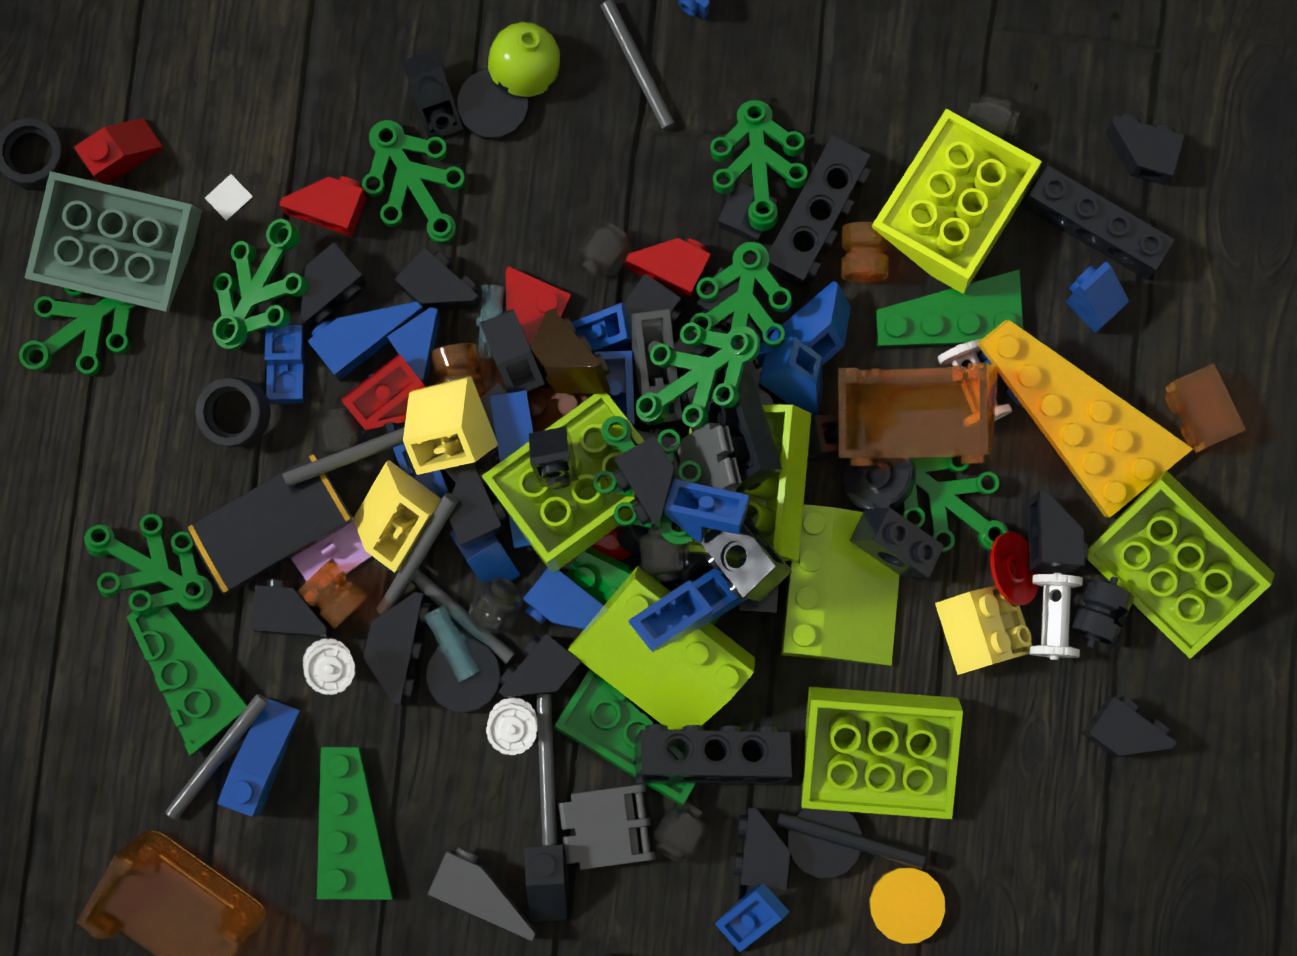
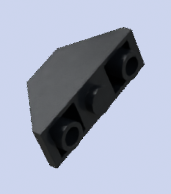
M413 593L373 620L370 625L364 660L391 701L398 705H405L406 698L412 699L416 677L410 675L413 661L419 662L421 658L423 640H419L418 636L420 626H426L428 623L431 604L425 603L426 596L423 593Z

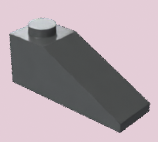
M670 309L632 314L635 405L642 395L649 392L657 394L678 379L676 367L661 368L650 359V352L657 344L663 343L674 349ZM666 350L660 354V362L666 358ZM680 397L669 404V414L663 422L682 420ZM652 401L647 405L646 413L652 409ZM637 415V421L646 425H650L649 423L641 420Z
M459 847L456 853L447 851L428 895L532 941L537 933L536 929L483 865L476 863L479 856Z

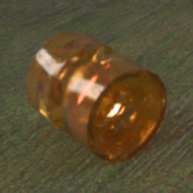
M854 222L842 226L841 248L847 251L845 257L841 259V278L843 280L870 283L888 279L889 257L883 253L884 250L888 249V240L872 228L874 222Z
M453 344L437 348L430 353L433 372L435 375L440 376V380L436 382V385L471 376L479 397L481 398L486 394L482 374L476 372V369L480 366L476 344Z
M332 558L298 590V593L311 607L319 606L321 608L320 616L333 629H336L369 595L355 581L348 582L346 580L347 572Z

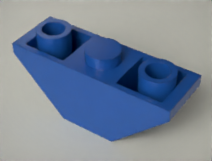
M835 281L830 283L781 325L786 334L784 343L796 337L822 357V365L845 346L851 306L838 283ZM778 330L774 331L768 339L770 341L778 340L781 332ZM765 341L760 343V352L756 357L762 367L765 355L776 349L769 347Z

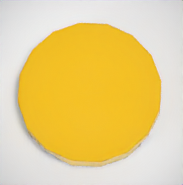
M912 867L897 868L885 873L874 885L869 898L871 916L876 928L887 938L902 944L919 943L931 937L941 926L945 914V896L938 882L928 873Z

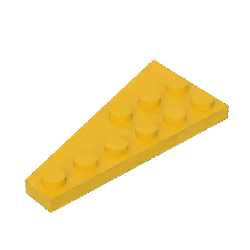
M1010 320L1003 321L977 343L1105 517L1110 518L1193 449Z

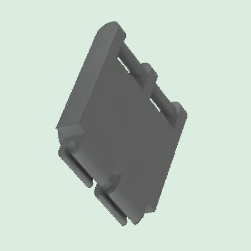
M708 423L680 440V448L675 452L672 463L675 479L680 480L678 474L680 463L694 461L701 468V479L696 484L736 492L742 481L736 458L732 460L728 458V455L734 452L729 426L723 428L719 423ZM676 442L667 448L673 447L676 444ZM687 467L683 470V476L686 479H693L697 475V470L693 467Z
M640 784L571 794L572 802L559 803L562 830L575 828L576 831L575 836L563 837L566 864L580 862V869L583 870L654 860L655 852L650 850L647 826L651 825L650 818H646L643 798L646 785ZM632 793L636 795L639 819H635ZM636 827H640L643 853H639Z

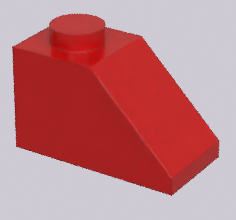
M144 118L103 127L74 146L97 181L107 185L164 149Z
M341 176L339 180L327 177L281 198L279 206L285 215L353 237L367 196L363 188H360L361 184L356 180Z
M676 238L630 253L626 258V269L642 277L644 274H647L668 290L691 300L698 282L702 279L710 263L711 254L706 252V246L696 240L687 239L685 242Z

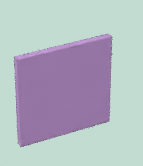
M352 522L291 559L317 595L367 561L372 555L365 551L355 523Z

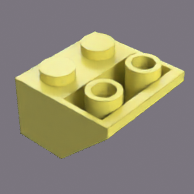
M471 376L413 390L409 393L403 442L417 475L476 462L498 446Z
M390 460L383 466L353 519L365 551L395 573L401 569L442 499Z
M996 585L970 591L935 603L957 675L1029 654L1030 647H1033L1031 633L1026 627L1020 606L1009 603L1000 594Z

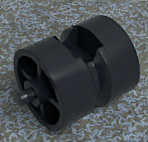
M1111 577L1110 582L1093 579L1087 581L1082 595V600L1086 605L1084 608L1077 610L1070 629L1088 639L1086 646L1093 649L1095 643H1104L1112 646H1117L1123 630V625L1119 620L1121 617L1128 615L1135 597L1132 593L1117 586L1118 578Z

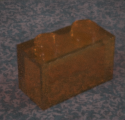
M1214 363L1174 380L1165 387L1168 392L1165 395L1167 404L1174 414L1178 413L1183 424L1181 427L1182 435L1186 443L1190 447H1194L1196 453L1235 437L1246 430Z

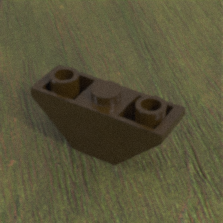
M553 308L547 311L530 346L543 378L556 393L605 394L611 391L606 375L610 374V370L600 354L594 356L587 339L583 335L578 338L577 332L568 318L562 319Z

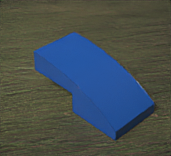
M287 325L283 329H277L272 326L267 327L265 331V362L267 364L266 396L269 399V404L305 403L303 326Z

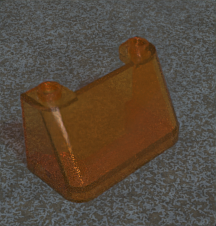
M968 363V368L961 365L947 368L882 370L880 368L872 370L838 368L839 458L851 459V466H873V459L961 457L962 464L984 463V456H992L997 395V367L989 363Z
M147 830L138 835L113 857L76 923L98 939H110L122 931L155 956H240L263 923L266 911L256 899L160 832Z

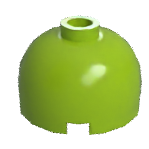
M529 22L511 24L500 31L490 47L488 56V70L492 80L497 85L500 82L504 87L508 88V93L515 96L531 97L544 93L548 90V86L556 80L560 67V50L554 37L545 28Z

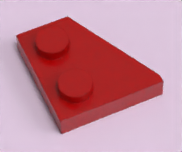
M508 266L506 269V311L514 309L530 347L546 312L553 308L562 318L572 297L567 292Z
M398 354L341 400L365 430L383 427L385 424L405 422L409 393L426 386L404 358Z

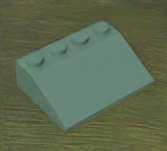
M50 171L25 279L168 312L193 249L202 210L192 204Z

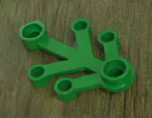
M751 100L742 104L738 109V124L725 137H717L711 142V157L717 162L729 160L732 156V149L748 134L750 146L727 169H719L714 173L713 187L720 194L730 193L735 187V182L752 166L755 201L749 206V223L756 230L767 231L776 225L778 209L776 204L769 200L766 165L784 177L786 183L792 188H801L806 184L808 171L803 164H791L764 144V134L781 144L783 151L789 156H798L804 151V137L797 131L787 132L772 121V110L765 102ZM759 114L761 116L758 118H751L749 115ZM797 141L799 145L791 147L788 145V142ZM723 146L727 148V151L719 153L715 149ZM797 172L803 176L799 179H794L790 175ZM727 178L730 182L722 185L718 183V180ZM765 208L768 209L769 212L766 214H760L757 212V210Z
M383 120L376 123L369 133V142L375 151V156L370 173L362 180V187L370 197L382 195L385 190L383 177L389 158L392 159L397 171L388 204H385L380 211L383 223L388 227H396L403 221L402 207L409 187L429 221L427 232L430 239L439 245L451 243L457 235L455 221L451 216L440 212L421 180L445 185L451 191H458L465 185L463 171L458 167H449L444 170L411 162L403 151L427 154L429 159L440 161L447 155L445 141L440 137H431L425 140L405 135L402 127L392 120ZM385 132H390L393 134V138L389 142H383L380 140L381 135ZM434 144H439L443 148L440 153L432 154L429 151L430 147ZM451 174L460 175L461 179L457 184L448 182V177ZM371 180H378L380 182V186L376 190H369L367 185ZM389 210H396L398 212L395 220H387L385 218ZM438 222H445L448 224V228L440 233L435 231V225Z
M277 219L269 225L266 238L271 247L254 276L251 263L256 258L255 247L244 241H238L233 245L231 257L236 262L238 280L230 274L220 273L213 282L214 290L218 293L221 317L216 320L213 326V335L221 347L228 350L238 349L246 342L250 333L270 326L283 329L289 324L290 312L279 305L270 306L266 313L252 317L249 316L257 305L288 294L294 297H301L308 290L307 279L297 273H290L283 280L267 285L285 251L295 248L300 241L299 230L293 223L285 219ZM246 248V254L241 258V253ZM228 280L229 284L227 288L223 289L225 281ZM298 280V286L293 290V284ZM240 286L242 299L237 308H235L233 295ZM280 312V319L275 322V316Z
M746 242L740 245L734 252L732 265L714 278L705 277L698 282L696 289L699 297L703 301L712 302L718 298L720 290L740 278L736 293L708 313L695 314L690 322L697 323L699 320H707L708 326L705 330L713 331L716 325L733 314L732 330L738 326H747L750 315L763 332V339L769 347L777 348L784 344L786 334L783 327L772 321L753 295L755 280H757L768 293L769 302L775 311L785 312L792 305L790 292L780 287L767 270L770 257L763 245L757 242ZM749 254H755L757 261L754 264L748 265L744 262L745 257ZM707 284L715 286L714 292L710 295L702 293L703 287ZM779 294L787 296V301L783 305H776L774 303L775 297ZM697 329L693 330V333H694L696 336H697ZM772 330L781 332L780 338L776 341L768 339V334Z
M64 288L73 298H81L86 295L84 292H72L71 289ZM41 296L34 303V310L38 316L45 320H51L56 316L75 318V320L43 343L36 340L25 343L19 352L20 362L31 371L41 372L50 366L52 356L85 332L82 353L77 358L76 366L84 375L94 376L101 369V361L97 357L103 318L115 310L113 329L106 338V345L113 353L124 354L131 345L130 339L127 336L130 310L138 305L103 298L93 306L55 301L49 296ZM46 302H51V311L43 314L41 312L42 305ZM116 337H123V345L119 348H114L113 340ZM42 352L43 360L38 364H34V354ZM92 358L94 366L90 370H84V361Z
M694 322L685 324L680 332V338L685 344L694 348L704 344L721 349L709 358L674 351L673 348L663 343L655 345L650 352V359L655 365L661 368L673 366L690 371L657 394L649 392L642 395L636 403L638 417L651 425L662 423L669 414V404L697 386L693 403L684 409L682 420L693 429L703 427L708 422L707 409L717 372L726 365L728 367L724 383L719 384L714 389L713 400L723 408L734 407L739 400V392L737 390L744 365L753 361L760 352V338L750 327L738 326L733 328L728 334L704 330L703 327ZM697 329V336L690 341V333ZM744 338L743 347L736 350L738 342ZM666 350L667 356L660 362L659 356ZM726 390H730L729 399L722 402L723 393ZM652 401L653 407L646 413V407ZM699 411L698 420L692 423V414Z
M613 416L603 423L601 434L606 445L619 449L622 454L635 447L631 440V425L625 418ZM613 425H620L624 431L621 436L613 437L609 434L610 428ZM666 429L659 434L657 441L670 462L673 463L674 454L680 448V436L676 431ZM665 436H673L676 439V444L671 448L664 447L662 440ZM694 461L683 462L678 470L679 479L698 483L701 479L699 464ZM687 467H693L697 470V475L693 479H686L683 476V470ZM600 471L594 476L593 485L599 494L609 495L615 493L633 497L630 491L625 493L621 491L610 471ZM609 477L612 480L611 487L601 489L598 486L599 479ZM622 502L616 506L614 517L619 525L623 527L637 525L652 528L649 523L644 526L641 524L632 508L633 504ZM624 508L631 509L633 512L632 518L628 521H622L618 517L620 510ZM666 515L664 516L662 527L659 530L667 542L673 545H684L694 539L684 530L681 532L674 531L671 527L673 521Z
M903 449L911 457L916 468V482L911 495L903 503L904 513L902 516L907 519L909 512H916L920 517L919 524L915 525L918 528L925 522V513L918 507L917 485L929 497L934 533L932 537L936 540L938 535L944 534L949 538V545L943 548L941 553L949 551L955 543L954 535L948 529L946 508L978 532L979 544L984 549L991 551L994 541L988 536L989 530L995 528L1002 534L1009 532L1008 528L1000 521L986 520L955 495L970 493L991 495L999 487L997 475L992 472H984L977 478L937 482L927 472L950 469L952 472L960 473L969 466L970 457L968 453L962 449H956L949 455L922 458L914 450ZM952 456H962L964 458V465L962 467L954 466ZM989 477L992 479L994 486L991 490H986L982 487V478Z
M147 514L140 521L141 533L147 538L151 559L116 540L113 531L108 526L95 525L85 533L84 542L86 549L92 556L102 558L112 555L140 571L123 576H117L112 572L102 574L97 580L98 590L102 596L112 598L123 591L159 583L172 589L153 595L144 590L133 592L129 597V605L135 615L144 616L151 610L177 604L186 610L197 611L205 608L212 600L213 589L211 583L207 578L197 574L192 553L195 545L188 532H178L171 539L173 552L180 558L182 576L169 570L161 537L163 523L158 515ZM154 522L158 524V527L153 531L145 529L148 523ZM98 534H104L106 536V538L101 542H95L92 540L93 537ZM181 540H187L190 543L186 548H178L176 546ZM107 581H114L116 583L115 587L109 590L104 589L102 586ZM191 587H198L200 589V592L195 596L187 594V590ZM138 599H146L148 601L144 607L138 608L134 606L135 601Z

